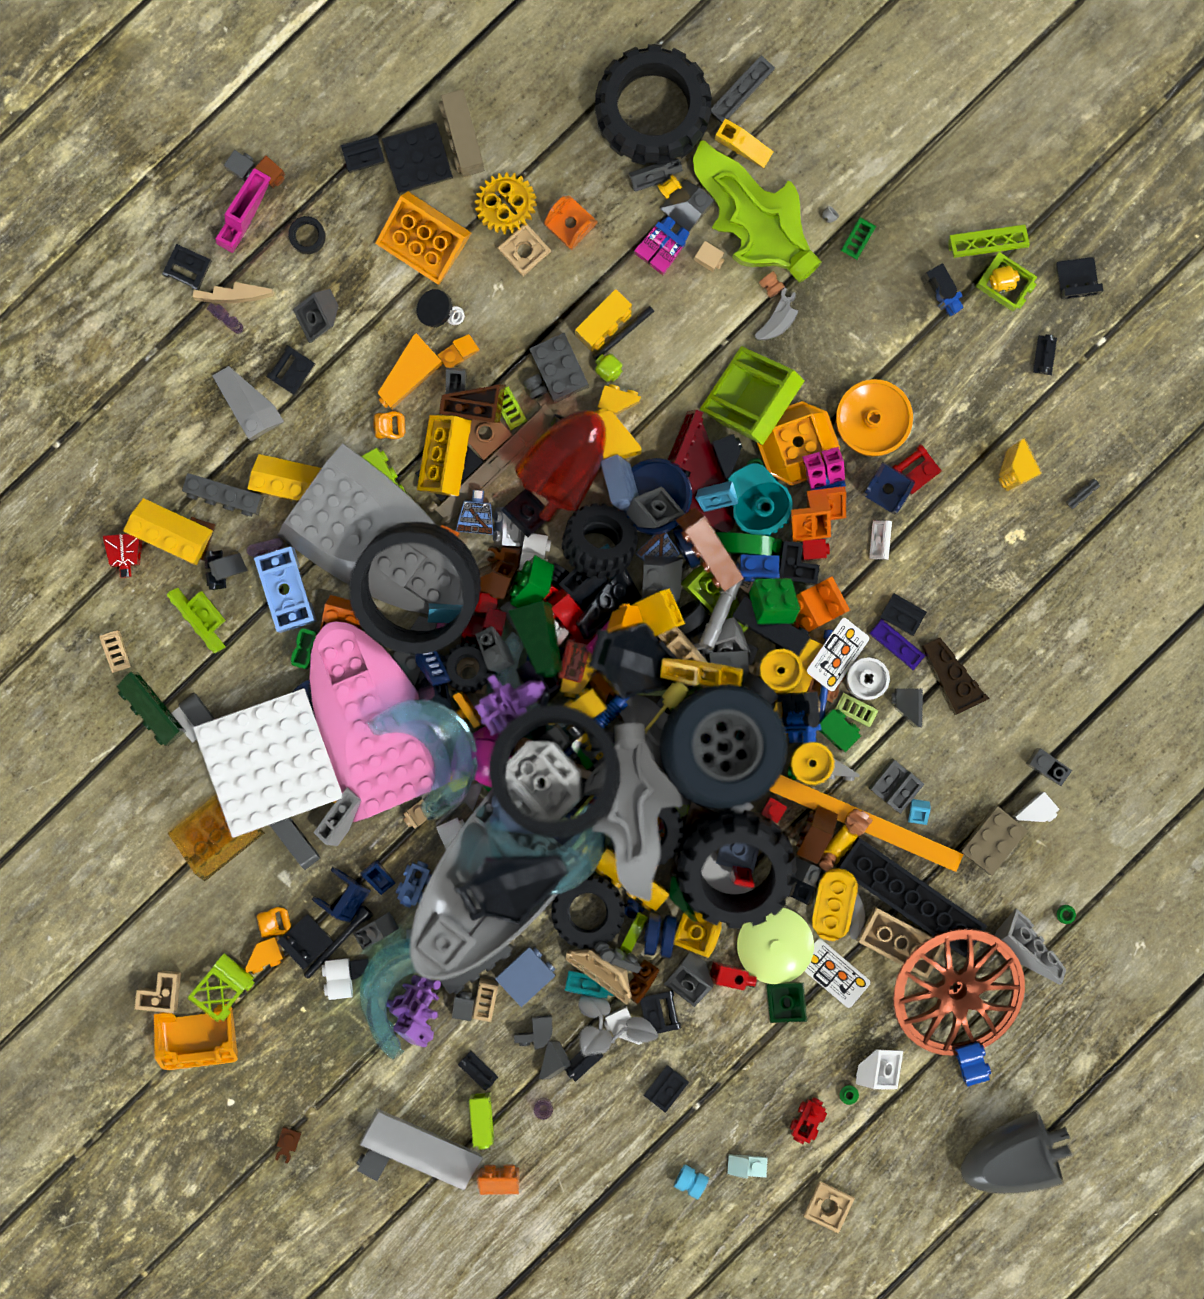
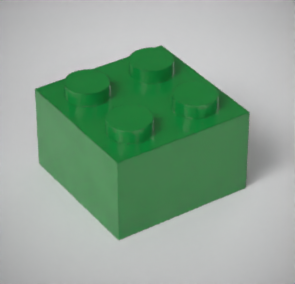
M535 555L530 561L527 560L520 572L517 571L513 577L514 586L510 591V604L520 608L542 601L550 591L554 565Z
M792 578L755 579L749 595L757 624L794 623L800 612V606Z
M830 709L819 722L821 724V730L819 731L836 748L846 753L861 737L858 733L860 729L854 723H848L844 720L846 716L839 709Z

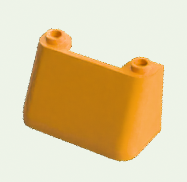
M222 1004L217 1005L213 1009V1013L217 1016L222 1011ZM232 1006L228 1009L231 1013L224 1022L222 1020L216 1022L208 1014L176 1017L172 1013L165 1012L154 1014L155 1060L164 1070H176L237 1061L238 1054Z

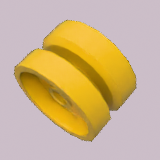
M775 649L763 658L759 670L760 679L771 687L776 694H786L794 690L799 684L803 673L802 663L799 657L792 651ZM778 668L785 670L784 674H779Z
M814 742L804 743L793 751L790 757V768L797 780L805 784L817 785L825 782L831 776L834 770V758L826 746ZM810 760L816 761V765H813V767H810V766H809V761H810Z

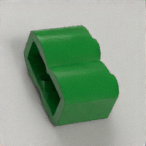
M304 628L299 631L296 639L297 647L291 656L292 666L309 669L314 640L318 634L317 632Z

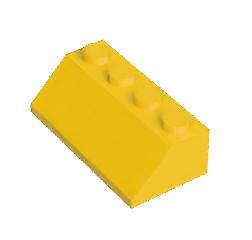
M429 416L417 485L418 491L459 496L471 420L457 416Z
M1025 439L1020 440L1007 449L999 473V483L1007 491L1042 474Z
M258 454L251 471L248 490L298 502L322 468Z
M144 498L131 513L123 530L194 565L198 564L213 533V530Z
M607 845L594 863L595 871L603 877L605 875L612 879L610 882L616 887H623L617 873L616 852ZM653 879L651 900L638 899L642 901L641 905L647 910L651 911L653 909L657 911L668 898L670 892ZM626 892V894L630 896L632 899L635 900L636 898H638Z

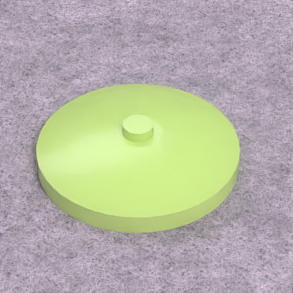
M783 907L777 915L774 916L772 913L767 915L766 922L754 927H752L751 922L743 923L737 937V952L743 967L750 975L756 976L757 980L769 984H782L796 979L807 969L813 957L814 939L806 921L796 912Z

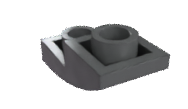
M240 553L209 563L211 573L216 581L247 571Z

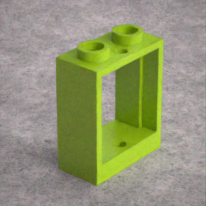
M998 252L975 287L1014 312L1017 308L1021 309L1026 302L1024 297L1027 292L1031 294L1036 287L1035 280L1037 276L1001 252ZM1000 264L1011 266L1013 270L1018 271L1019 277L1027 281L1014 303L986 285L990 280L989 276L992 275L993 270L997 269Z
M490 1092L471 1094L469 1106L473 1147L478 1146V1149H487L494 1142Z

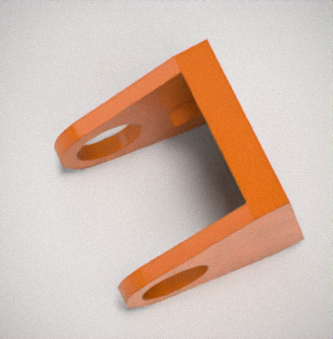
M571 196L561 197L550 209L544 221V225L571 250L598 223ZM573 218L576 221V225L573 228L567 227L565 225L567 219Z

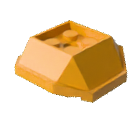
M803 401L788 406L763 445L757 443L765 468L774 478L790 486L807 481L803 456L819 452L823 460L822 451L835 447L840 449L828 412ZM800 438L803 442V445L801 447H795L793 445V439Z

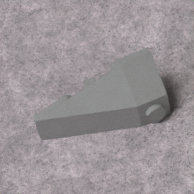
M228 366L213 375L232 412L251 442L284 423L276 407L232 368Z
M734 617L725 619L721 628L722 632L719 634L713 650L707 649L699 643L694 644L706 661H709L708 654L714 652L747 651L748 656H751L742 627Z
M1015 909L997 929L995 936L1003 940L1012 949L1021 965L1059 985L1062 984L1066 973L1065 967L1054 952L1048 951L1043 944L1045 940L1042 936L1038 937L1034 932L1032 922L1018 909Z

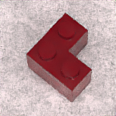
M488 608L486 618L472 615L462 633L461 643H473L480 647L476 634L491 626L495 628L502 638L507 612Z

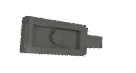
M675 159L669 163L654 164L630 172L629 176L633 190L636 192L663 183L670 178V175L681 172L683 169L679 159Z

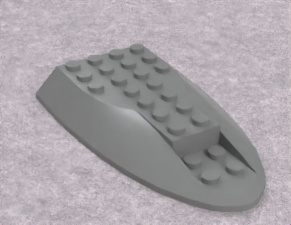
M343 443L315 477L284 521L277 536L313 563L350 585L351 573L358 558L378 534L389 527L404 522L435 523L398 485ZM414 543L398 544L380 552L371 562L369 570L371 597L404 610L428 614L429 603L463 604V587L460 576L452 563L435 549Z
M492 790L472 813L449 845L434 870L416 911L410 938V957L415 971L426 979L444 980L458 976L478 967L500 952L539 916L585 859L571 847L567 849L551 837L537 834L491 831L490 817L493 815L491 800L494 796ZM561 855L569 870V874L558 883V886L539 905H536L530 911L529 916L520 925L488 916L472 921L469 916L470 912L460 894H457L454 889L456 884L470 879L485 857ZM467 890L476 909H481L471 890Z

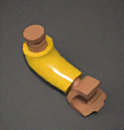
M856 808L848 814L845 819V825L830 840L821 857L822 861L819 864L821 869L829 871L833 869L834 864L840 862L853 846L858 836L862 835L873 820L869 818L870 815Z

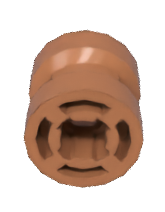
M774 271L759 282L762 288H766L769 298H772L785 288V285L777 280V275Z

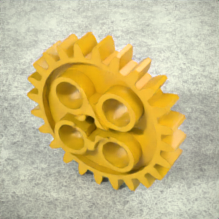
M508 172L505 173V177L498 173V179L491 176L492 182L489 183L485 180L486 187H479L482 193H476L479 200H475V204L478 206L475 210L479 213L477 215L479 220H482L484 226L488 224L489 230L495 228L496 233L500 229H502L504 234H506L507 229H510L511 233H513L515 227L520 231L521 224L527 226L526 219L532 220L530 213L536 212L533 208L537 206L536 201H534L536 195L533 193V187H529L528 180L523 182L522 176L517 179L515 173L511 177H509ZM505 188H511L509 192L503 193ZM495 192H498L504 201L510 204L511 208L517 212L516 215L511 212L505 203H502L501 199L494 194ZM493 200L497 201L493 206L488 205ZM517 201H523L522 205L515 206ZM503 214H509V216L506 219H501V216Z

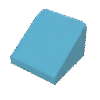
M912 799L908 822L927 825L931 810L930 802Z

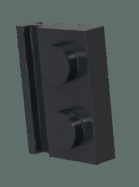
M377 135L341 145L349 173L386 163Z
M893 593L879 618L914 636L927 612Z
M666 1065L643 1096L666 1113L688 1085L689 1081L669 1065Z

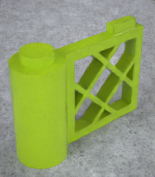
M224 953L187 999L216 1022H219V1020L224 1022L231 1013L228 1009L244 990L248 992L255 984L253 981L254 976L249 972L246 973L244 968ZM212 974L219 979L220 986L209 987L208 979ZM231 988L236 992L233 998L224 999L223 989ZM220 989L221 1000L210 1001L209 990ZM199 991H206L207 1001L200 1002L194 996ZM222 1003V1011L218 1016L211 1011V1004Z

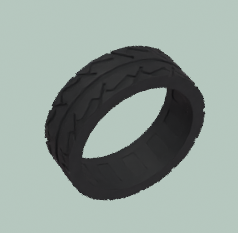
M404 522L389 527L378 534L358 558L351 573L349 585L351 590L349 591L351 607L356 619L359 620V624L365 632L383 646L393 651L407 654L430 653L456 640L467 627L479 602L481 590L480 571L474 556H472L466 544L455 534L449 532V530L426 522ZM407 543L425 545L437 550L452 563L460 576L463 587L461 612L453 621L445 626L430 631L408 630L395 625L379 611L371 597L369 570L371 562L377 554L389 547Z
M542 706L530 709L513 719L497 738L489 759V779L492 792L502 810L522 828L544 837H569L580 834L596 825L613 805L620 786L621 770L618 754L608 734L595 719L580 710L567 706ZM557 723L574 725L594 737L602 749L605 760V778L601 791L585 811L566 820L543 821L524 814L514 804L507 789L506 769L512 750L527 733L537 727Z

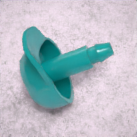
M752 463L737 470L730 476L728 482H733L738 499V504L733 505V517L742 531L754 535L770 536L772 532L777 533L779 528H783L784 523H789L793 507L791 495L788 489L777 482L764 466L759 463Z

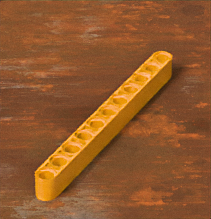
M783 775L779 776L776 783L769 790L812 810H815L818 805L838 814L837 820L844 824L848 814L856 808ZM865 812L873 820L866 828L865 833L957 872L964 854Z

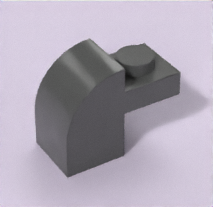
M552 1015L533 1016V1032L514 1033V1043H519V1046H529L530 1042H534V1050L544 1047L552 1036Z

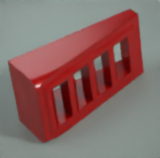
M732 866L730 880L736 885L753 888L752 870L740 866Z

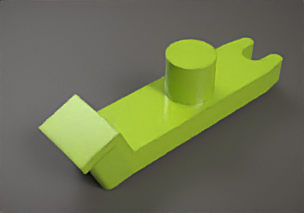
M639 912L637 913L620 948L622 952L626 951L627 954L632 952L648 919L647 916Z

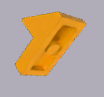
M468 334L454 340L451 346L437 355L445 367L454 368L480 349Z

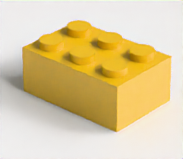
M615 289L575 329V336L591 352L594 349L599 350L604 345L605 338L608 335L610 337L613 336L618 330L619 324L621 322L625 323L632 316V304Z

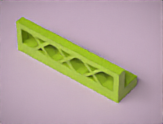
M1026 225L950 235L948 242L949 251H952L953 258L1028 248L1030 246Z

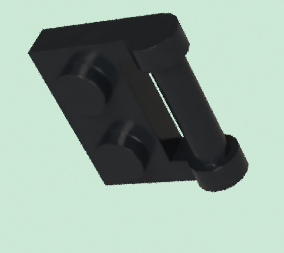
M176 244L163 271V276L178 280L192 287V290H199L212 260ZM174 265L196 274V279L193 280L174 271Z
M286 345L284 353L266 377L295 396L316 364L292 347ZM290 356H294L295 360L283 378L279 379L277 377Z
M673 990L644 996L640 1001L644 1019L652 1024L658 1034L682 1028L677 1018ZM661 999H666L671 1022L669 1025H665L660 1003Z

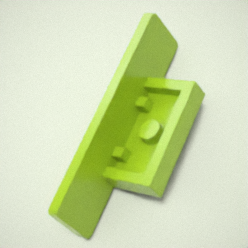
M179 588L167 593L171 603L178 608L183 618L194 628L195 633L203 639L208 649L213 653H217L225 648L223 642L214 632L226 620L202 591L197 593L190 601Z

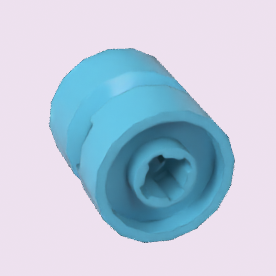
M684 1165L673 1187L681 1191L687 1190L688 1195L698 1200L706 1188L709 1177L700 1172L695 1174L693 1168Z

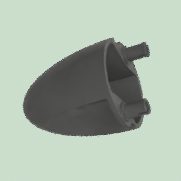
M1038 1110L1018 1117L990 1132L971 1148L962 1162L961 1176L972 1188L995 1194L1027 1193L1062 1185L1064 1181L1058 1160L1072 1156V1152L1069 1149L1068 1143L1057 1148H1053V1145L1056 1142L1070 1139L1067 1128L1065 1126L1052 1132L1047 1131Z

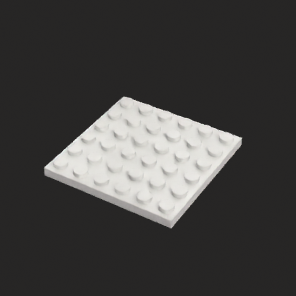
M305 689L193 727L232 838L342 798L341 789Z

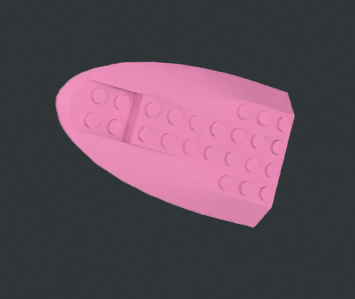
M330 622L325 625L317 634L311 652L310 687L316 723L341 792L343 793L346 788H349L361 799L353 822L374 816L459 778L458 772L452 771V758L432 716L426 715L421 711L416 688L385 648L366 632L352 624Z

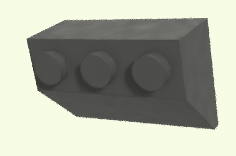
M644 555L642 600L670 588L678 608L680 607L683 557Z

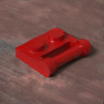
M921 444L916 448L915 452L901 463L892 466L902 473L905 468L922 456L925 460L906 475L915 481L910 492L911 495L942 472Z

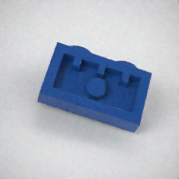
M740 555V573L744 578V582H754L755 579H779V556Z

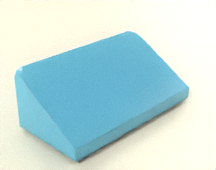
M732 481L700 488L696 495V500L703 512L738 504Z
M429 603L428 622L449 623L461 612L462 605Z

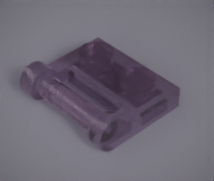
M210 303L206 308L216 319L234 333L241 334L244 327L234 316L229 317L230 314L221 305L217 304L215 306Z
M275 538L248 546L247 554L255 558L265 553L286 548L285 542L281 538Z

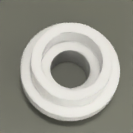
M453 306L447 322L451 325L461 324L465 317L463 310L458 306Z

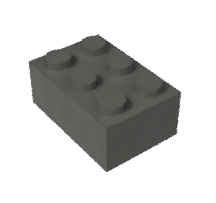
M565 333L530 348V353L554 404L589 388V384Z

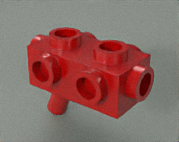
M813 1097L812 1100L807 1098L806 1102H801L798 1108L800 1115L798 1119L794 1118L789 1127L792 1130L791 1135L794 1136L793 1140L804 1144V1142L810 1144L811 1140L814 1141L819 1132L817 1127L820 1122H824L827 1116L823 1101ZM802 1125L807 1126V1130L804 1132L800 1131Z

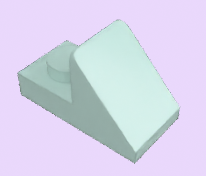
M728 1154L727 1174L747 1179L748 1176L766 1177L767 1157Z

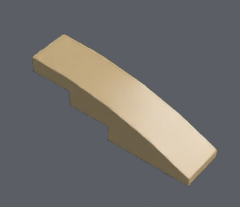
M234 282L233 289L214 286L213 293L194 290L193 298L196 301L211 303H241L273 297L275 292L269 288Z
M678 627L658 635L678 659L707 662ZM699 684L703 689L709 687L708 685Z

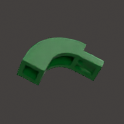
M715 532L728 554L777 555L779 558L781 557L782 539L754 534Z

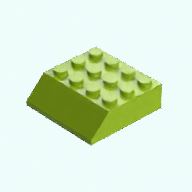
M741 346L700 410L723 426L763 445L805 380L793 369Z

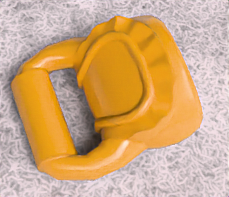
M392 411L376 413L374 415L373 425L376 438L399 439L406 434L405 416L402 413ZM397 416L398 434L393 433L392 417Z
M275 907L256 916L260 934L263 938H269L273 935H284L291 928L288 911L283 907ZM279 911L284 930H279L275 913Z

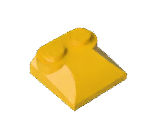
M695 912L697 921L693 922L683 913L674 938V945L709 958L718 941L722 922L714 925L702 919V914L699 912Z

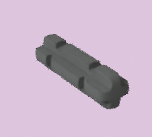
M1092 479L1088 482V485L1082 487L1074 494V497L1069 498L1066 504L1071 509L1078 506V503H1081L1093 493L1092 491L1100 487L1097 480Z

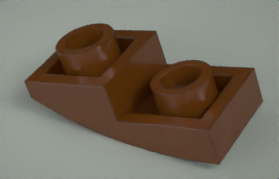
M645 959L640 964L641 970L638 973L633 972L634 978L629 982L630 1000L636 1004L647 993L659 972L656 966Z

